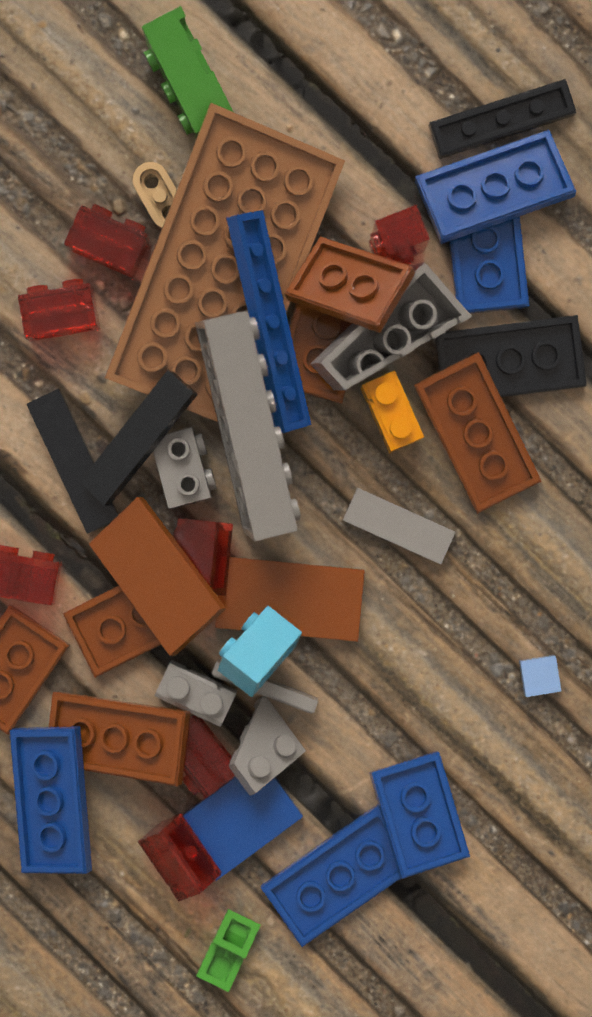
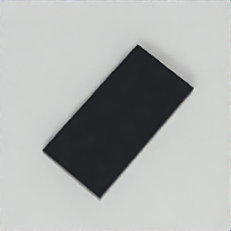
M578 315L447 331L435 338L439 371L479 352L501 398L587 386Z

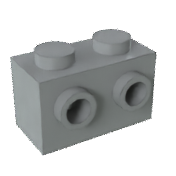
M190 427L166 434L153 453L168 509H175L212 499L211 490H215L217 487L212 469L205 470L201 456L207 454L202 433L195 435L194 429Z

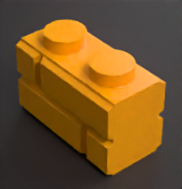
M395 370L361 385L360 390L380 435L384 437L383 441L388 453H392L424 438Z

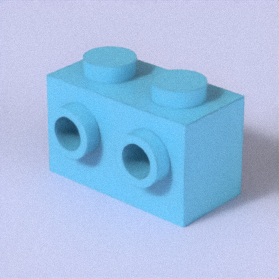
M269 606L260 615L254 612L241 628L244 633L237 640L233 637L230 638L219 652L222 659L218 671L250 697L257 693L296 648L302 634L298 628Z

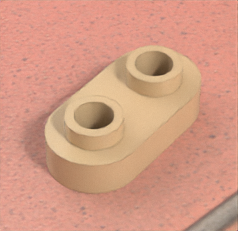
M146 162L135 170L133 185L153 222L158 228L162 229L165 221L163 212L170 208L177 189L162 165L156 162ZM148 178H157L158 185L155 188L146 187L145 183Z

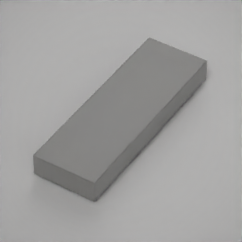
M360 488L356 489L343 518V521L440 565L456 533Z
M218 659L212 671L213 676L234 684L218 671L221 662ZM268 679L257 691L258 694L310 714L314 713L318 704V697Z

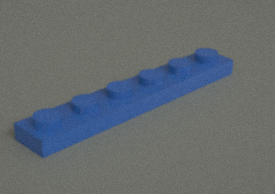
M261 210L227 217L249 318L254 317L256 319L259 330V339L254 340L257 354L264 355L268 375L263 377L266 391H272L275 400L276 412L271 413L274 427H280L281 432L286 433L311 425L264 212Z

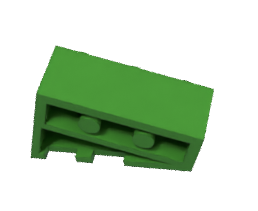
M179 6L141 26L148 50L143 53L152 71L160 70L165 80L160 85L169 103L177 102L182 112L177 117L186 135L193 133L195 138H197L210 103L232 112L233 110L214 72L211 71L201 52L202 48L198 39H194L186 24V15L182 7Z

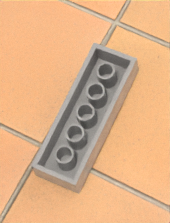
M248 311L195 322L243 532L252 540L259 541L298 531L296 521L301 519L297 500L290 498L288 485L293 483L288 463H282L279 450L284 448L283 435L280 427H274L271 413L276 412L275 400L272 391H266L263 377L268 375L264 355L257 354L254 341L259 339L256 319L254 317L249 318Z

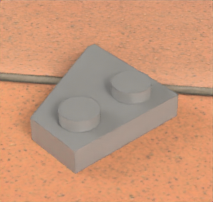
M266 696L259 698L253 706L255 711L250 723L245 726L240 737V746L234 751L228 766L250 796L257 793L306 752Z

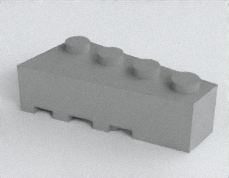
M425 262L412 265L415 275L381 333L352 323L310 363L333 390H346L386 367L389 363L409 354L420 345L440 336L446 330L472 317Z

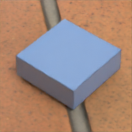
M555 655L519 660L525 697L562 691Z

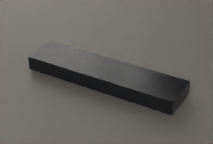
M563 79L429 122V128L439 159L575 116L577 112L567 81Z
M167 370L81 479L80 483L104 506H110L198 394L177 374Z
M56 389L27 403L26 405L86 533L89 534L110 524L119 515L114 503L112 502L110 506H104L80 483L81 479L95 462L61 390Z

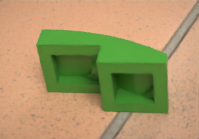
M228 909L207 950L196 977L229 992L261 925Z

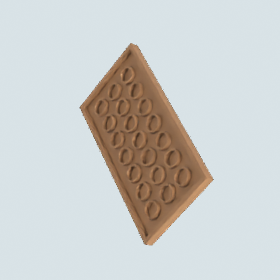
M210 103L104 378L148 395L167 370L173 371L198 394L186 410L218 422L195 322L248 311L226 218L263 210L284 306L287 312L290 301L286 298L285 292L310 253L345 160Z

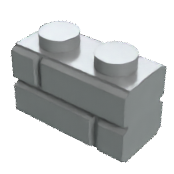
M172 660L160 682L155 697L185 711H190V713L221 727L237 690L194 669L188 670L187 666Z

